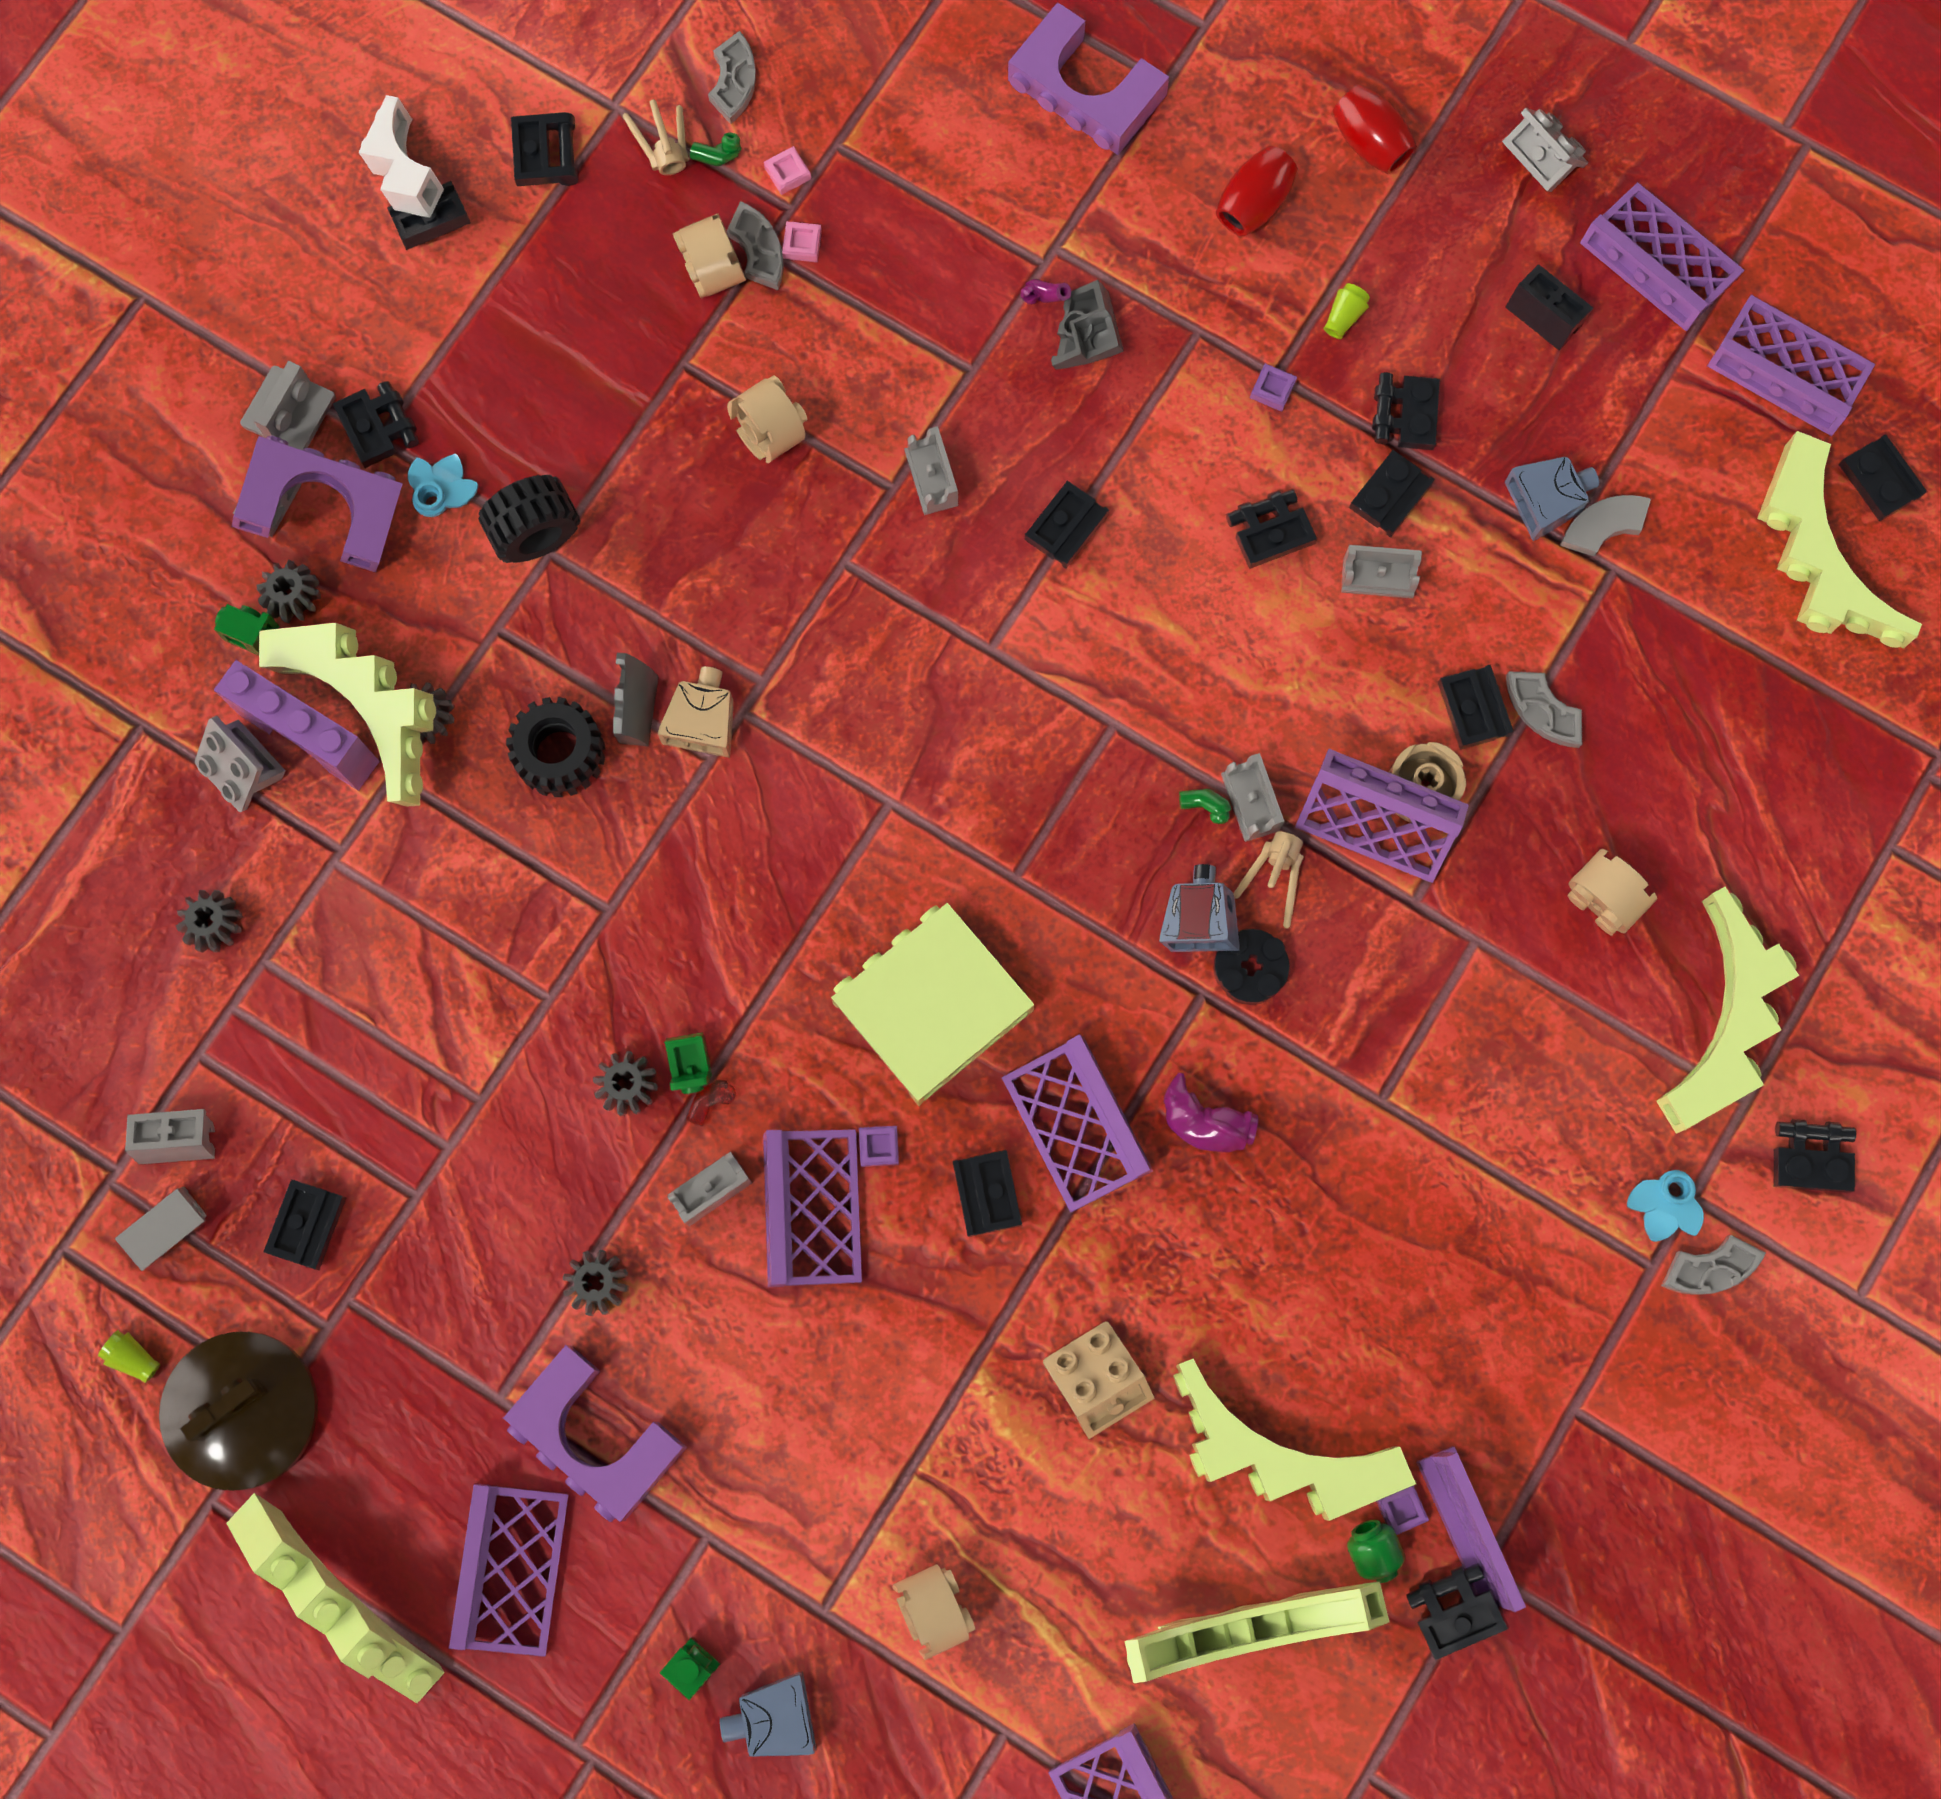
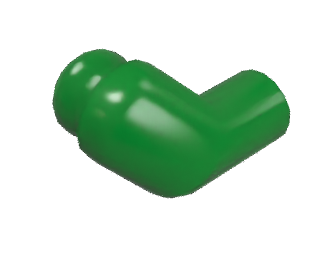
M726 133L721 139L722 143L715 147L694 142L690 150V159L713 166H722L738 157L741 151V140L735 133Z
M1211 789L1179 791L1181 810L1203 807L1210 812V819L1215 824H1223L1230 819L1229 811L1231 806L1229 801Z

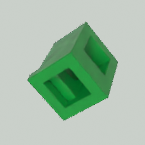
M227 604L226 607H222L217 613L214 630L224 641L259 656V631L278 629L279 625L268 613L262 612L260 614L258 611L245 605L238 609Z
M691 1637L671 1658L660 1674L690 1700L721 1663Z

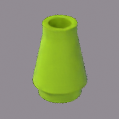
M1347 283L1343 289H1339L1328 321L1323 328L1324 331L1336 339H1342L1347 330L1369 308L1367 304L1370 299L1369 294L1362 288Z
M119 1330L115 1331L98 1354L104 1360L103 1365L138 1378L144 1383H147L160 1367V1363L155 1361L129 1332L124 1335Z

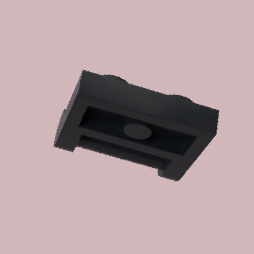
M562 112L511 117L514 180L517 187L560 183L565 186L577 184L579 178L578 170L574 167L572 131L575 129L574 115ZM548 130H557L559 134L560 166L550 167Z

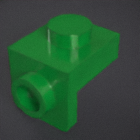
M704 1033L666 1038L665 1047L672 1076L670 1081L671 1091L681 1089L683 1094H690L703 1090L704 1085H707L712 1077Z

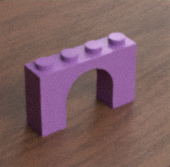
M1057 2L1008 61V81L1018 92L1027 93L1036 99L1046 111H1054L1064 118L1067 124L1074 130H1082L1088 134L1099 147L1105 150L1110 149L1119 155L1167 96L1169 76L1141 58L1124 80L1108 93L1092 96L1074 91L1063 81L1059 71L1083 42L1085 20Z
M258 436L233 516L232 527L268 538L278 504L282 496L291 487L304 482L324 483L336 489L344 497L351 513V525L340 561L376 572L403 483L395 481V477L384 472H374L373 474L360 470L359 465L348 460L336 462L324 458V454L315 449L303 448V450L288 446V442L279 437L267 436V438Z
M237 660L234 661L214 689L241 717L269 735L273 730L280 733L314 757L329 773L358 791L379 763V760L356 735Z
M565 1345L503 1417L510 1424L507 1431L523 1445L527 1441L539 1450L536 1457L549 1469L554 1470L556 1467L561 1469L568 1476L565 1483L580 1496L588 1493L598 1503L594 1508L606 1520L612 1522L616 1518L619 1522L626 1521L687 1447L659 1422H653L631 1449L615 1463L607 1466H594L578 1458L567 1442L565 1433L567 1414L573 1403L601 1371L573 1346Z

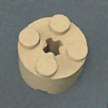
M719 213L673 233L677 246L686 261V269L693 284H695L700 298L711 296L746 281Z
M775 375L761 380L729 401L727 405L730 419L732 420L737 417L741 425L736 430L741 440L759 460L766 457V463H770L805 439L803 423L807 421L804 409L797 402L792 404L785 394L786 391L782 382Z
M1436 742L1415 744L1406 748L1389 770V773L1419 785L1425 779L1430 783L1427 788L1456 800L1461 799L1466 788V778L1461 759L1453 750ZM1396 813L1400 818L1412 823L1410 818Z
M1600 849L1569 881V887L1572 891L1567 897L1579 909L1585 910L1588 907L1598 916L1595 920L1596 924L1607 934L1612 936L1616 931L1626 933L1657 901V896L1655 892L1650 897L1647 895L1644 889L1649 884L1629 864L1618 856H1615L1610 861L1604 857L1608 851Z
M936 1564L893 1584L894 1591L898 1593L903 1592V1596L897 1598V1602L913 1640L919 1639L921 1646H926V1648L919 1650L924 1660L969 1640L968 1633L974 1631L975 1626L967 1608H962L955 1599L954 1594L960 1591L950 1569L946 1570L945 1567L940 1569Z

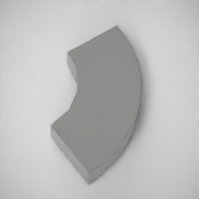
M740 31L713 50L714 58L720 66V76L717 85L708 94L709 101L730 124L748 106L756 83L753 53L749 43Z
M740 201L727 229V235L739 243L747 254L746 278L778 290L782 281L784 267L779 239L773 230V226L760 212Z
M1622 495L1606 498L1592 504L1574 519L1563 536L1560 546L1595 556L1600 546L1610 537L1621 534L1639 535L1642 531L1651 499L1642 496Z
M1509 671L1506 674V684L1511 702L1521 719L1534 732L1559 745L1579 748L1582 745V709L1569 707L1555 698L1547 685L1545 673Z
M1732 1235L1727 1236L1719 1248L1708 1254L1693 1255L1678 1251L1661 1286L1675 1292L1690 1295L1720 1292L1736 1286L1748 1278L1757 1269L1766 1253Z

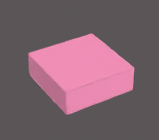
M794 146L764 161V168L781 195L811 180V173Z
M786 221L782 250L783 259L818 262L822 233L821 225Z

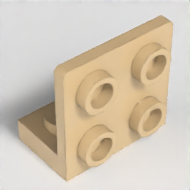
M1103 1322L1043 1360L1045 1368L1073 1410L1088 1439L1155 1399L1145 1376L1109 1322Z

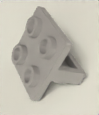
M1525 108L1521 112L1524 119L1502 142L1547 192H1552L1576 167L1584 168L1588 164V161L1582 156L1586 150L1575 138L1571 137L1569 139L1560 132L1563 125L1552 113L1548 112L1546 114L1540 108L1537 111Z
M288 361L284 369L272 366L241 419L240 424L244 429L264 438H267V436L279 437L287 441L288 446L303 450V448H308L336 396L333 391L311 382L301 366Z
M218 716L208 720L195 758V764L200 773L208 777L220 790L223 798L231 803L239 812H243L248 809L253 793L282 780L286 770L239 720L227 725Z

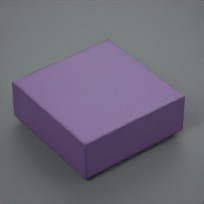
M1265 363L1251 392L1250 399L1282 412L1296 383L1297 376Z
M897 1126L859 1128L861 1167L899 1165Z
M1414 1485L1376 1501L1385 1523L1394 1528L1396 1535L1429 1521Z

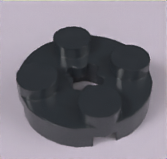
M1245 929L1238 932L1239 951H1217L1213 966L1214 976L1218 985L1220 984L1226 995L1232 1000L1241 1004L1256 1005L1274 997L1285 985L1289 975V958L1283 942L1278 938H1274L1271 934L1262 930ZM1249 957L1255 958L1256 963L1261 964L1262 970H1257L1254 976H1248L1247 969L1241 968V963L1247 962Z

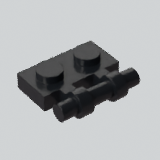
M1388 372L1381 373L1379 375V385L1375 387L1374 399L1377 401V415L1373 416L1372 429L1375 431V442L1387 444L1389 442V434L1393 433L1399 434L1398 447L1434 450L1437 434L1440 379L1404 376L1401 389L1393 386V374ZM1391 404H1401L1400 418H1394L1391 415Z
M384 381L377 386L381 396L372 400L367 391L363 389L332 403L364 468L397 454L391 442L393 440L401 438L406 448H413L419 444L415 434L417 428L413 420L406 416L402 408L404 402L398 391H394L389 381ZM389 412L393 423L384 426L379 414Z
M1293 489L1283 493L1275 491L1268 494L1267 499L1254 504H1250V502L1238 505V510L1226 514L1230 527L1243 523L1247 528L1237 532L1235 538L1249 569L1316 544L1317 537L1304 508L1292 512L1288 510L1287 506L1297 503V496ZM1273 512L1276 518L1263 523H1259L1257 518Z
M1792 1119L1790 1123H1776V1136L1788 1137L1789 1148L1774 1149L1773 1187L1846 1193L1855 1191V1153L1840 1152V1142H1855L1856 1129L1854 1127H1842L1839 1122H1826L1825 1125L1807 1124L1806 1120ZM1806 1139L1823 1140V1151L1805 1150Z
M1479 1563L1468 1568L1463 1566L1451 1570L1452 1575L1433 1583L1431 1580H1427L1419 1584V1589L1406 1594L1412 1609L1426 1604L1431 1615L1419 1619L1418 1625L1435 1660L1509 1628L1492 1590L1489 1589L1476 1595L1472 1583L1485 1578ZM1459 1590L1463 1601L1444 1609L1440 1597Z

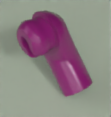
M1032 279L1026 282V286L1021 289L1020 295L1024 302L1031 305L1035 304L1037 300L1043 303L1059 302L1070 298L1071 288L1067 283L1053 284Z

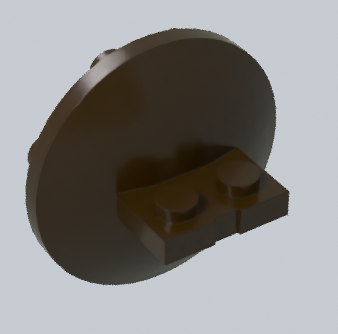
M254 1332L221 1334L194 1347L173 1369L166 1382L160 1401V1432L166 1450L172 1460L187 1476L198 1483L211 1488L229 1491L256 1488L277 1479L287 1472L306 1450L317 1421V1391L308 1367L300 1356L285 1343L273 1337Z

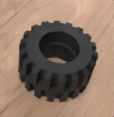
M536 475L518 480L504 487L486 501L479 512L480 517L478 518L497 557L506 563L529 561L552 552L565 543L576 532L577 526L580 524V517L559 478L556 476L552 477V475Z
M548 697L542 698L543 704L537 706L535 701L528 704L530 711L526 714L520 711L516 715L519 723H511L508 730L512 737L506 740V746L510 750L508 753L509 759L521 779L532 790L536 788L539 794L545 796L551 792L554 797H563L564 791H568L570 796L578 794L576 790L578 786L582 785L584 789L588 788L591 785L588 779L591 776L595 778L599 776L601 771L598 765H604L605 756L602 750H605V743L590 713L587 710L583 711L580 704L573 701L570 705L566 698L558 697L557 703H553L551 698ZM567 732L576 736L575 748L565 760L549 764L537 759L540 743L550 734Z

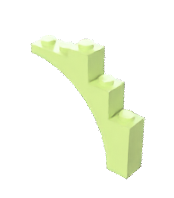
M1796 431L1784 447L1757 519L1767 522V525L1775 530L1791 532L1777 570L1785 572L1793 580L1810 582L1797 621L1806 624L1812 631L1830 634L1843 624L1849 631L1858 634H1869L1879 638L1884 645L1889 647L1905 648L1918 637L1922 624L1895 611L1875 596L1849 567L1836 545L1828 524L1823 496L1824 470L1831 444Z
M329 623L259 631V667L281 674H308L315 676L333 686L346 697L366 721L378 746L385 771L387 802L407 807L420 806V794L423 790V781L420 776V757L423 753V744L420 739V732L433 731V719L436 715L433 694L415 688L394 690L397 682L394 662L375 655L356 657L358 651L356 630L341 624Z
M1726 886L1702 901L1715 926L1723 954L1725 990L1722 1013L1714 1037L1699 1063L1679 1085L1656 1100L1676 1134L1690 1128L1764 1085L1760 1079L1762 1075L1758 1065L1753 1059L1747 1058L1744 1051L1782 1029L1778 1025L1779 1017L1776 1011L1768 1003L1765 1004L1761 997L1799 976L1795 970L1796 962L1787 950H1783L1780 944L1768 950L1764 948L1761 933L1754 925L1748 923L1742 913L1743 907L1740 900L1735 894L1729 893Z
M1194 1359L1176 1365L1179 1372L1173 1375L1176 1386L1182 1397L1188 1395L1194 1410L1188 1413L1196 1433L1204 1432L1206 1439L1192 1444L1195 1453L1189 1456L1197 1476L1205 1475L1208 1482L1215 1481L1251 1465L1253 1472L1249 1473L1248 1477L1257 1496L1263 1494L1266 1501H1272L1310 1485L1312 1491L1307 1493V1497L1316 1516L1322 1514L1324 1520L1328 1521L1416 1484L1400 1447L1393 1446L1362 1456L1331 1458L1307 1455L1279 1446L1252 1431L1226 1409L1208 1387Z
M254 1493L226 1523L253 1572L283 1591L296 1616L326 1635L342 1663L368 1679L374 1676L415 1703H418L445 1673L439 1663L400 1636L354 1596L309 1549L281 1510Z
M1380 1581L1299 1593L1279 1601L1240 1606L1220 1614L1180 1619L1160 1626L1156 1631L1125 1641L1127 1662L1131 1669L1133 1683L1147 1682L1187 1668L1249 1652L1312 1639L1368 1631L1389 1623Z

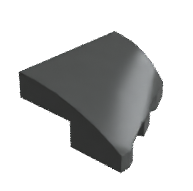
M1096 280L1071 291L1070 298L1064 302L1065 316L1059 324L1057 333L1061 339L1057 356H1052V366L1057 370L1085 365L1124 352L1109 291L1103 284Z
M617 653L616 664H619L622 670L620 683L615 688L613 734L620 744L649 746L659 677L649 666L627 653Z

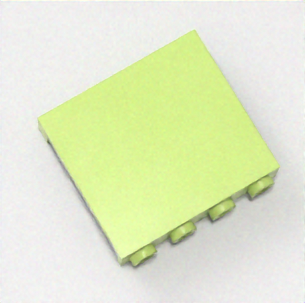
M948 903L941 908L937 905L930 908L920 918L922 924L912 932L909 929H905L892 940L891 944L893 947L884 955L878 952L870 957L862 966L865 970L854 979L851 976L843 979L833 989L836 994L831 997L835 1007L839 1008L909 1091V1095L918 1106L1034 1011V1003Z

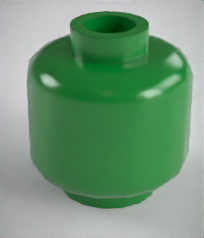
M1369 1520L1357 1525L1351 1531L1352 1536L1347 1542V1548L1359 1576L1367 1580L1380 1581V1583L1393 1580L1398 1575L1397 1570L1405 1561V1554L1394 1528L1388 1524L1380 1523L1379 1520Z

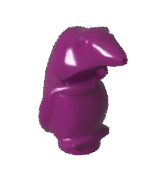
M1178 1073L1171 1081L1164 1095L1166 1120L1172 1131L1181 1139L1198 1149L1217 1152L1243 1150L1246 1144H1253L1257 1131L1258 1115L1252 1114L1249 1111L1241 1113L1229 1107L1203 1108L1196 1095L1188 1092L1184 1073Z

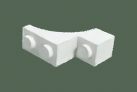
M386 95L375 115V120L366 138L362 141L358 153L373 174L385 176L380 190L394 210L430 218L444 188L430 167L416 163L408 157L406 141L412 118L398 97Z

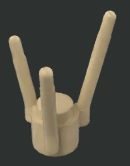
M652 99L650 101L660 140L655 143L654 151L629 114L624 113L623 119L649 158L653 171L659 170L662 175H673L681 172L686 167L685 162L689 161L686 150L684 116L681 105L676 107L678 143H675L673 138H668L656 100Z
M1276 832L1272 842H1265L1261 854L1233 893L1235 899L1241 896L1268 857H1270L1268 862L1274 866L1268 881L1269 888L1275 886L1281 870H1288L1291 866L1283 926L1286 929L1291 925L1299 868L1304 858L1299 853L1303 845L1302 840L1287 832Z

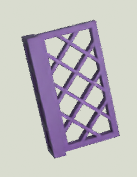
M1638 182L1605 214H1600L1591 223L1580 244L1686 332L1744 272L1743 268ZM1636 197L1646 205L1647 212L1632 211L1630 201ZM1625 220L1626 232H1621L1609 221ZM1633 221H1648L1650 233L1635 232ZM1657 222L1669 224L1673 228V234L1658 233ZM1636 242H1651L1653 254L1645 252ZM1660 243H1675L1677 255L1661 254ZM1684 244H1693L1699 249L1700 256L1685 255ZM1663 264H1677L1680 276H1674ZM1687 265L1702 266L1703 277H1688ZM1711 266H1720L1729 276L1727 278H1712ZM1690 286L1705 287L1707 298L1703 300L1690 289Z
M1750 295L1707 365V367L1830 436L1835 433L1852 409V404L1875 366L1873 362L1753 295ZM1750 309L1762 315L1766 324L1753 326L1748 315ZM1787 329L1794 333L1797 341L1784 343L1779 330ZM1770 332L1774 345L1761 347L1756 334ZM1747 335L1751 348L1748 349L1732 340L1733 337ZM1819 347L1823 349L1828 359L1815 361L1810 348ZM1800 349L1805 362L1792 364L1787 351ZM1778 353L1783 366H1778L1767 360L1765 355ZM1849 364L1862 372L1858 377L1846 378L1841 365ZM1832 367L1837 380L1824 382L1819 369ZM1809 370L1814 383L1810 384L1799 378L1796 372ZM1840 388L1845 402L1831 396L1827 390Z
M1328 749L1295 828L1433 883L1455 838L1458 837L1463 827L1469 804ZM1322 783L1340 790L1342 795L1327 799L1321 789ZM1363 799L1375 804L1377 809L1362 813L1355 800ZM1347 803L1353 816L1338 819L1332 807ZM1324 810L1330 822L1319 824L1307 819L1309 813ZM1398 813L1410 818L1412 823L1396 827L1390 815ZM1382 817L1388 829L1372 833L1366 821ZM1358 824L1364 836L1353 838L1345 833L1343 827ZM1433 827L1448 834L1445 838L1431 841L1425 829ZM1417 831L1422 844L1407 847L1401 835ZM1393 838L1399 850L1392 852L1380 848L1378 841ZM1428 852L1433 864L1431 868L1416 863L1412 856Z
M1080 1034L1066 1041V1044L1001 1077L1070 1213L1153 1171L1085 1038ZM1066 1054L1072 1066L1067 1082L1047 1076L1051 1062ZM1045 1065L1042 1074L1034 1072L1037 1068ZM1026 1074L1041 1078L1034 1099L1021 1096L1013 1081ZM1075 1074L1077 1075L1082 1087L1073 1084ZM1046 1080L1066 1086L1060 1107L1039 1101ZM1071 1088L1086 1093L1089 1103L1085 1116L1065 1110ZM1023 1101L1032 1103L1030 1113ZM1038 1105L1058 1112L1051 1133L1037 1129L1033 1121ZM1093 1108L1099 1120L1090 1118ZM1063 1113L1083 1119L1077 1141L1057 1135ZM1088 1121L1104 1127L1107 1135L1102 1149L1082 1143ZM1040 1134L1050 1137L1047 1147ZM1055 1139L1075 1145L1069 1167L1055 1163L1050 1155ZM1110 1141L1117 1154L1107 1151ZM1080 1147L1101 1153L1094 1175L1074 1169ZM1105 1156L1120 1159L1127 1175L1115 1181L1099 1177ZM1058 1168L1067 1171L1065 1180H1063ZM1072 1173L1093 1179L1088 1195L1077 1201H1074L1068 1190ZM1098 1181L1108 1184L1095 1191Z
M856 1129L818 1131L766 1130L763 1134L768 1287L861 1283ZM817 1139H825L820 1146H818L815 1142L812 1141ZM831 1139H847L848 1155L839 1165L822 1150ZM788 1140H804L814 1150L801 1166L789 1156ZM817 1154L834 1168L821 1184L804 1170ZM847 1161L849 1174L842 1169ZM789 1164L796 1169L795 1173L790 1178ZM837 1172L849 1183V1193L840 1203L823 1188ZM799 1173L816 1188L802 1204L790 1194V1183ZM818 1192L835 1206V1209L822 1223L805 1208ZM849 1199H850V1212H849L845 1207H843V1205H844ZM790 1201L798 1208L792 1215ZM838 1211L844 1214L851 1222V1231L842 1241L825 1227L827 1222ZM800 1212L817 1226L804 1242L791 1232V1221ZM820 1230L837 1245L823 1261L806 1246ZM850 1237L852 1251L845 1245ZM792 1240L799 1246L793 1254ZM839 1249H842L852 1259V1275H837L826 1265ZM803 1250L819 1266L808 1277H793L792 1260ZM823 1269L830 1276H816V1274Z
M1449 1447L1417 1461L1462 1566L1468 1568L1479 1563L1484 1572V1579L1472 1583L1476 1595L1491 1589L1501 1608L1513 1612L1526 1608L1455 1447Z
M485 1484L473 1485L449 1649H473L546 1656L568 1494ZM497 1495L514 1497L523 1509L505 1525L494 1512ZM521 1498H529L536 1500L533 1501L530 1505L526 1506L524 1502L521 1500ZM542 1500L559 1502L557 1518L543 1529L530 1510ZM527 1514L539 1530V1533L523 1546H520L507 1528ZM494 1519L500 1528L491 1535ZM556 1525L553 1542L547 1532ZM504 1532L517 1550L498 1565L488 1552L489 1543ZM543 1536L553 1549L552 1557L537 1569L524 1550ZM521 1554L533 1570V1573L515 1587L502 1571V1568ZM488 1559L494 1569L485 1575ZM550 1566L547 1582L541 1572ZM498 1572L511 1591L494 1605H491L482 1593L483 1583ZM537 1576L547 1589L546 1599L531 1609L518 1591ZM515 1595L528 1613L509 1628L495 1609ZM482 1600L488 1609L479 1616ZM542 1607H544L543 1619L541 1622L535 1613L539 1611ZM492 1613L505 1632L492 1642L475 1640L477 1624ZM530 1617L541 1629L539 1646L522 1645L513 1634V1631ZM509 1636L514 1644L499 1642Z
M1135 1723L1120 1730L1119 1734L1063 1762L1048 1772L1061 1799H1094L1088 1797L1094 1776L1117 1783L1113 1799H1118L1121 1785L1137 1790L1141 1799H1173ZM1113 1747L1116 1748L1123 1762L1119 1776L1096 1769L1100 1755ZM1094 1758L1092 1767L1083 1764ZM1072 1769L1090 1774L1084 1795L1068 1790L1061 1775ZM1126 1769L1132 1781L1124 1779Z

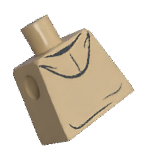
M704 666L701 667L697 684L681 681L678 684L658 730V736L663 745L730 758L733 698L730 691L719 688L722 671Z

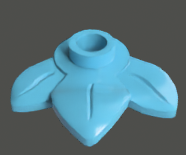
M457 454L441 459L432 467L425 460L416 458L408 470V482L414 490L412 497L413 505L418 513L426 517L438 516L446 508H460L473 499L478 490L477 482L463 479V466ZM429 497H437L435 503L431 505L426 504V500Z
M1680 1170L1668 1171L1658 1180H1644L1640 1182L1630 1192L1627 1199L1628 1208L1645 1213L1643 1218L1644 1228L1649 1239L1653 1242L1668 1238L1678 1228L1689 1235L1696 1236L1704 1221L1703 1209L1694 1198L1696 1194L1695 1183L1687 1173ZM1671 1183L1679 1185L1681 1192L1678 1197L1670 1193L1669 1186Z

